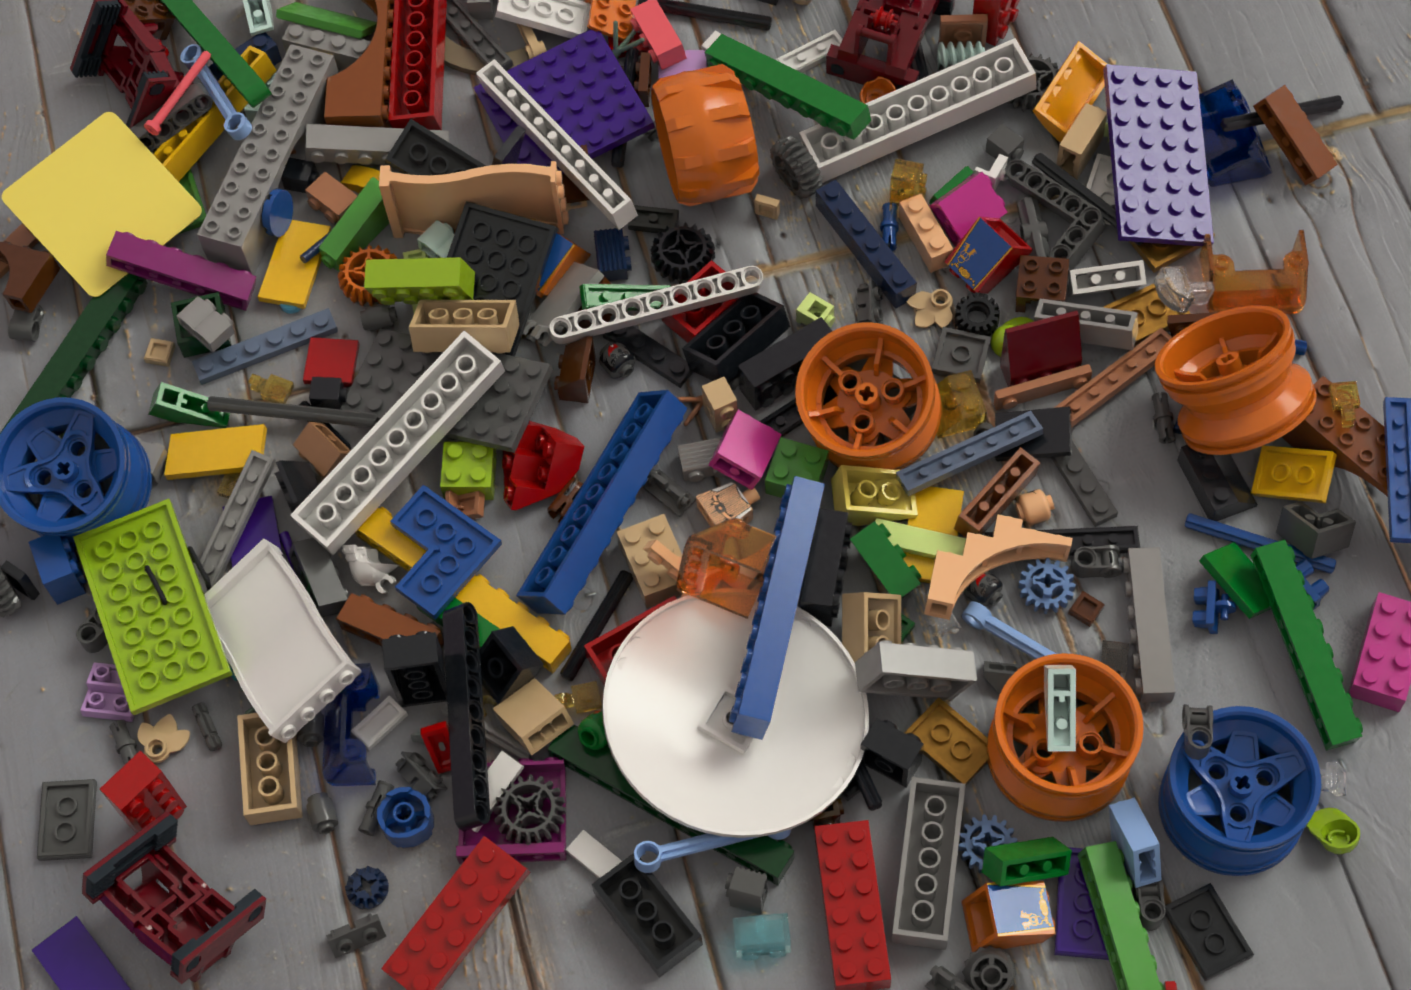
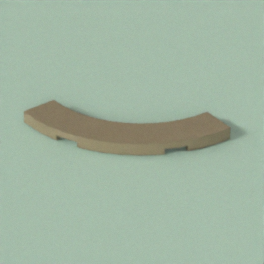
M445 35L444 65L463 73L477 75L476 72L482 69L484 65L470 49L456 44ZM524 48L505 52L513 61L514 66L511 68L530 60Z

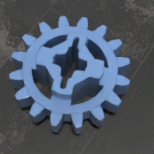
M1046 558L1045 563L1042 564L1039 559H1036L1035 567L1028 564L1026 571L1021 572L1020 578L1022 580H1019L1018 588L1022 589L1020 597H1027L1025 605L1034 604L1035 612L1039 608H1043L1044 614H1047L1049 608H1052L1057 613L1059 605L1066 608L1067 600L1072 601L1074 593L1072 592L1075 591L1076 584L1071 582H1073L1074 575H1067L1069 567L1060 568L1059 560L1051 564L1050 558Z
M983 814L981 821L973 817L971 821L972 826L965 824L963 827L965 833H960L959 840L962 843L959 844L958 850L965 851L961 859L962 861L970 860V869L975 865L978 866V873L980 874L982 873L983 859L975 854L984 858V849L987 847L984 841H989V844L992 846L1017 842V838L1011 837L1014 829L1005 828L1006 820L998 823L996 815L992 817V820H987V816ZM980 830V834L977 837H972L975 832Z

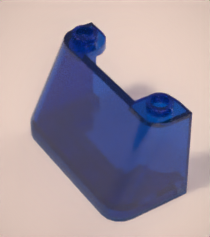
M1229 80L1199 94L1208 184L1211 187L1262 178L1272 174V169L1256 126L1228 132L1222 131V127H1220L1222 118L1251 113L1244 95L1234 80Z
M370 663L355 664L362 672L351 684L347 685L335 696L334 700L328 703L325 708L322 772L327 783L332 786L376 785L377 772L375 769L370 768L367 762L366 746L359 739H352L351 732L353 712L366 711V705L371 699H380V685Z

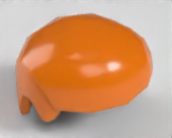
M878 76L875 80L867 81L863 85L859 94L860 102L868 103L895 91L896 88L889 79Z

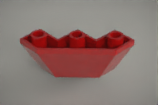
M529 421L515 453L503 450V499L508 507L516 511L558 494L579 471L585 446L578 438L557 428Z

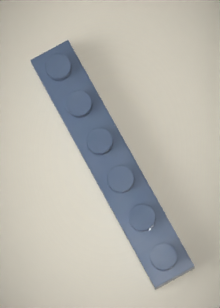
M329 308L193 360L192 363L199 381L203 385L310 343V337L324 338L337 333L338 329Z
M1030 410L896 472V478L906 494L910 496L1042 435L1043 428Z

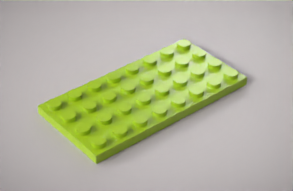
M169 498L73 537L130 712L133 715L232 676L173 504ZM146 565L151 568L168 602L166 605L162 604L153 583L145 571Z

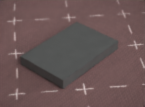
M95 779L42 782L37 859L39 861L92 858L97 781Z

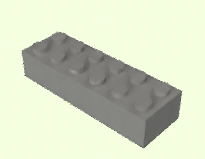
M918 777L911 778L891 943L946 950L966 785L964 783Z

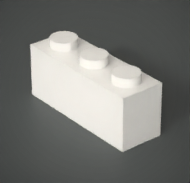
M1143 260L1068 271L1069 297L1138 288L1147 284Z

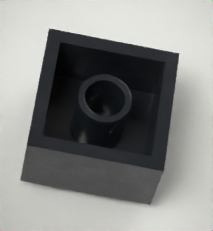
M514 626L492 631L480 648L482 685L497 704H500L534 679L544 665Z
M876 718L861 743V750L864 751L862 759L867 767L907 788L911 778L922 762L924 743L921 742L918 736L912 733L906 734L898 730L894 723L888 720L881 721Z

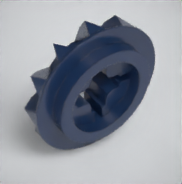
M367 865L365 868L356 869L351 876H348L345 886L348 900L357 908H375L385 900L389 891V883L383 872L378 868H372ZM362 879L369 884L374 883L370 886L372 896L365 890L360 891L363 888Z

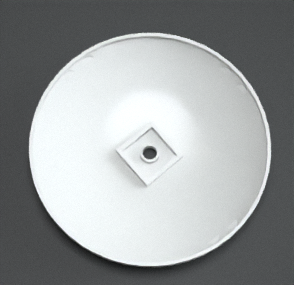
M737 589L710 590L687 595L665 604L644 618L628 634L612 660L603 692L602 711L606 739L612 756L626 780L646 802L668 818L686 827L723 837L748 838L777 834L806 823L822 813L842 794L854 777L863 757L864 751L861 750V743L869 730V709L866 693L858 692L855 663L849 652L823 623L797 606L771 722L763 740L731 732L733 725L728 723L726 717L730 715L732 706L735 703V692L742 674L740 671L743 659L746 656V645L749 634L752 631V620L755 610H757L759 592Z

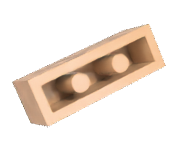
M922 194L899 202V219L929 272L932 273L947 267L948 265L944 261L954 249Z

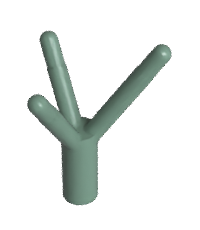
M614 21L612 52L616 59H618L621 53L643 43L645 39L640 38L628 44L636 34V31L633 30L618 46V22Z

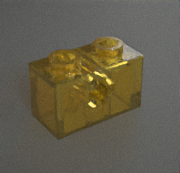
M901 159L895 160L890 184V205L895 203L899 206V202L918 194H922L925 199L927 174L924 173L923 163Z

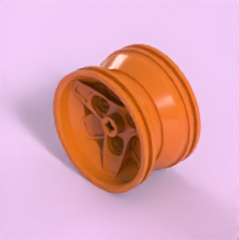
M1244 306L1221 311L1184 328L1173 336L1160 350L1155 361V370L1163 389L1174 401L1183 405L1179 411L1177 421L1185 443L1191 449L1210 455H1227L1252 450L1286 435L1310 414L1317 398L1316 389L1309 372L1302 366L1292 363L1296 352L1295 335L1290 321L1284 312L1269 306Z
M872 322L843 326L820 339L808 352L799 369L795 392L798 412L816 446L829 451V461L835 466L849 465L902 470L916 462L934 441L942 414L939 389L926 355L919 345L902 331L888 325ZM867 359L861 372L847 366L855 361ZM894 363L903 368L911 378H893ZM849 380L857 381L856 386L851 389L846 388L845 384ZM830 385L838 396L824 405L825 393ZM892 388L900 389L899 394L895 397L887 395L888 391ZM917 405L911 421L904 410ZM869 420L870 424L867 428L859 429L857 427L860 421ZM848 427V442L841 439L832 430ZM880 434L886 436L891 440L887 443L877 445Z
M1061 653L1043 656L1025 664L1004 685L999 695L994 718L988 733L987 752L989 760L987 763L994 782L1003 795L1016 807L1044 820L1075 821L1100 812L1121 791L1130 768L1140 750L1144 729L1139 702L1131 687L1116 671L1093 658ZM1044 665H1072L1076 669V699L1087 703L1076 708V751L1048 752L1050 756L1043 758L1038 755L1037 751H1047ZM1038 700V714L1021 713L1028 705ZM1106 725H1108L1112 736L1113 748L1104 743L1099 735ZM1013 740L1028 746L1020 758L1015 751ZM1083 744H1092L1096 750L1088 751L1083 747ZM1086 770L1099 774L1094 779L1086 782ZM1052 773L1055 783L1048 782L1044 778Z

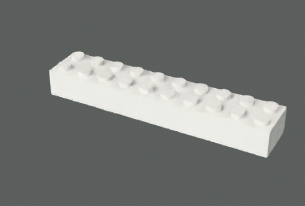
M1016 38L865 103L869 108L871 122L855 140L847 136H841L835 130L823 127L820 124L799 132L800 139L817 163L820 175L822 176V183L1036 90V73Z
M463 331L290 516L303 530L334 555L505 372L502 362L466 331Z

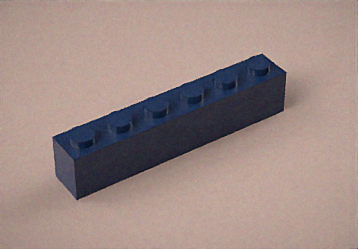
M835 179L817 189L816 207L877 286L881 287L883 294L895 309L907 303V300L916 294L917 282L842 186Z

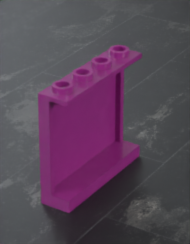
M548 757L544 761H533L529 758L519 759L517 762L524 766V769L519 774L523 781H528L530 774L533 775L535 782L540 776L544 778V784L552 781L553 789H560L561 794L559 796L564 797L565 800L562 806L566 808V766L564 760L556 757ZM492 760L491 763H487V770L492 765L494 760ZM518 777L514 781L515 785L518 784ZM534 793L524 794L521 797L528 798ZM546 798L543 801L544 805L541 811L548 818L551 811V803ZM514 804L511 805L509 810V820L512 823L517 820L516 815L519 812ZM524 808L525 813H527L528 811L535 813L534 808L532 810ZM494 812L491 813L489 822L484 824L478 833L472 829L467 831L459 829L458 846H456V858L459 864L466 860L483 836L487 837L518 862L566 860V814L561 815L564 818V824H556L559 827V833L550 832L551 841L543 837L541 838L542 843L532 840L530 845H526L525 840L520 844H516L515 838L508 841L506 839L507 833L501 834L499 832L500 825H496L494 821L498 815H495ZM530 824L525 829L535 828L539 825Z

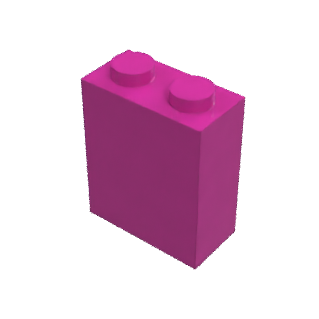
M983 172L973 174L929 205L954 246L958 245L978 217L1001 218L1008 213L1003 199L995 193L990 178L984 175Z
M737 410L729 421L708 466L752 490L762 478L782 434L752 418L749 414Z

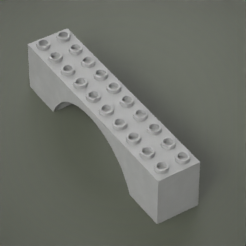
M290 44L269 87L272 95L261 103L252 122V130L244 138L197 233L208 261L214 263L221 262L230 268L246 270L252 275L255 274L272 239L271 235H267V228H264L262 224L264 202L266 199H270L272 195H269L272 190L278 189L288 158L297 141L306 131V125L316 123L326 125L324 112L327 78L339 73L334 55Z

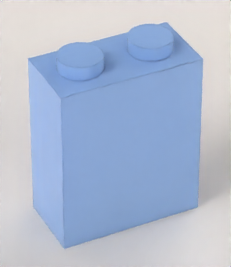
M1135 797L1109 805L1111 842L1116 841L1118 849H1121L1123 852V865L1135 888L1161 881L1160 844Z

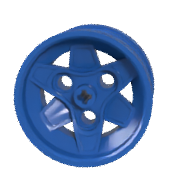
M67 397L37 402L17 414L0 434V506L14 521L40 536L67 537L71 547L77 550L74 536L144 509L148 504L152 489V474L150 461L145 449L133 434L89 402ZM65 432L62 439L58 437L60 434ZM96 433L101 435L106 441L109 449H95ZM85 447L84 453L78 456L79 449ZM51 475V481L44 485L45 479ZM113 476L111 485L104 496L100 483ZM91 488L90 495L84 498V492ZM29 493L43 495L38 509L32 502ZM74 505L85 512L79 516L65 518Z
M1233 706L1214 710L1213 742L1205 758L1196 760L1190 758L1185 753L1184 732L1174 747L1169 765L1162 778L1158 795L1159 815L1162 825L1170 841L1179 852L1201 868L1227 876H1247L1266 871L1288 856L1312 818L1321 793L1320 767L1315 753L1305 737L1293 725L1278 715L1259 708ZM1193 740V743L1197 746L1205 745L1200 740ZM1228 744L1225 754L1214 747ZM1259 752L1267 756V758L1259 759ZM1190 768L1195 771L1202 782V785L1191 791L1188 788ZM1209 772L1219 773L1222 779H1213ZM1257 778L1266 779L1269 785L1263 786L1259 784ZM1287 784H1289L1290 803L1277 794ZM1230 814H1239L1243 821H1234ZM1220 817L1224 832L1216 829L1203 818ZM1256 822L1274 827L1265 833L1252 836Z

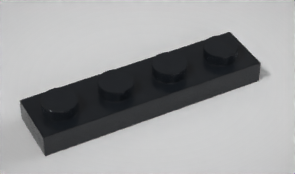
M634 326L603 334V338L609 342L623 343L633 353L636 360L679 388L694 373L689 370L685 359Z

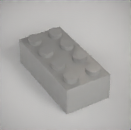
M883 640L877 642L873 648L865 652L855 662L858 692L932 699L940 697L943 700H952L977 681L973 651H965L960 647L945 649L939 648L938 645H928L925 647L916 646L915 643L894 644L892 641Z

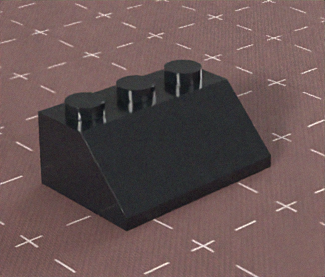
M1188 445L1181 447L1177 461L1208 519L1220 521L1257 507L1258 504L1231 454L1210 455L1197 452Z

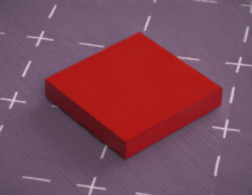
M310 337L303 376L304 384H311L312 377L342 378L344 386L351 387L354 381L359 341Z

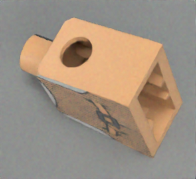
M732 482L696 496L698 510L722 544L752 521L753 509L751 505L760 500V496L755 488L752 490L747 489L741 493L736 484Z

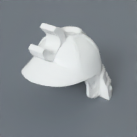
M342 545V552L345 554L347 562H349L352 577L361 586H376L380 593L386 594L388 591L383 587L384 581L388 580L391 584L397 583L396 579L389 575V573L400 565L382 564L379 560L377 549L357 547V545Z

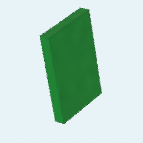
M1235 542L1201 557L1199 562L1249 619L1271 610L1254 564Z

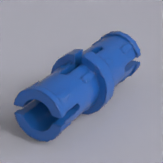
M890 202L882 206L883 221L880 223V231L882 232V239L887 245L890 243L889 248L894 251L897 248L896 232L899 231V223L897 222L898 205L892 203V209L889 211Z

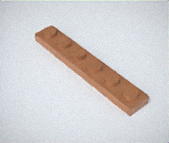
M1162 328L1158 329L1134 347L1133 350L1127 352L1054 408L1070 406L1072 428L1155 366L1157 355L1172 336Z

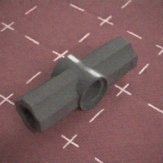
M1025 197L1017 202V210L1021 223V238L1033 249L1028 256L1050 257L1047 224L1045 221H1042L1038 199Z

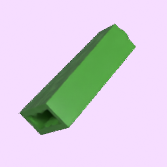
M374 177L369 180L319 247L322 256L321 261L329 269L334 268L340 272L339 265L344 264V257L350 258V251L359 252V246L364 249L389 224L379 188V181Z

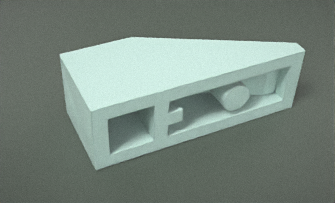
M243 0L251 36L274 30L270 0Z
M1044 665L1047 751H1076V669L1072 665Z

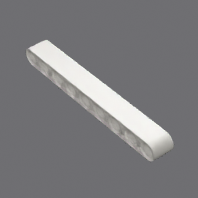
M747 266L559 316L550 323V336L555 343L566 344L586 336H596L750 295L760 290L763 273L756 266ZM752 275L757 278L758 282L749 284L745 278ZM724 282H731L734 288L732 290H725L721 285ZM701 288H706L711 294L703 297L697 291ZM682 294L687 300L683 303H678L674 300V297ZM653 301H660L663 307L653 309L650 304ZM630 307H636L640 312L635 316L627 314L626 310ZM607 313H611L616 318L612 322H605L602 317ZM582 320H589L592 323L587 329L581 328L578 324ZM558 326H564L568 329L564 335H558L554 332Z

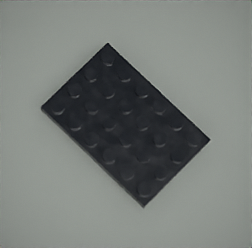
M466 201L447 258L461 257L475 271L473 300H516L519 328L511 352L502 353L515 356L558 228Z

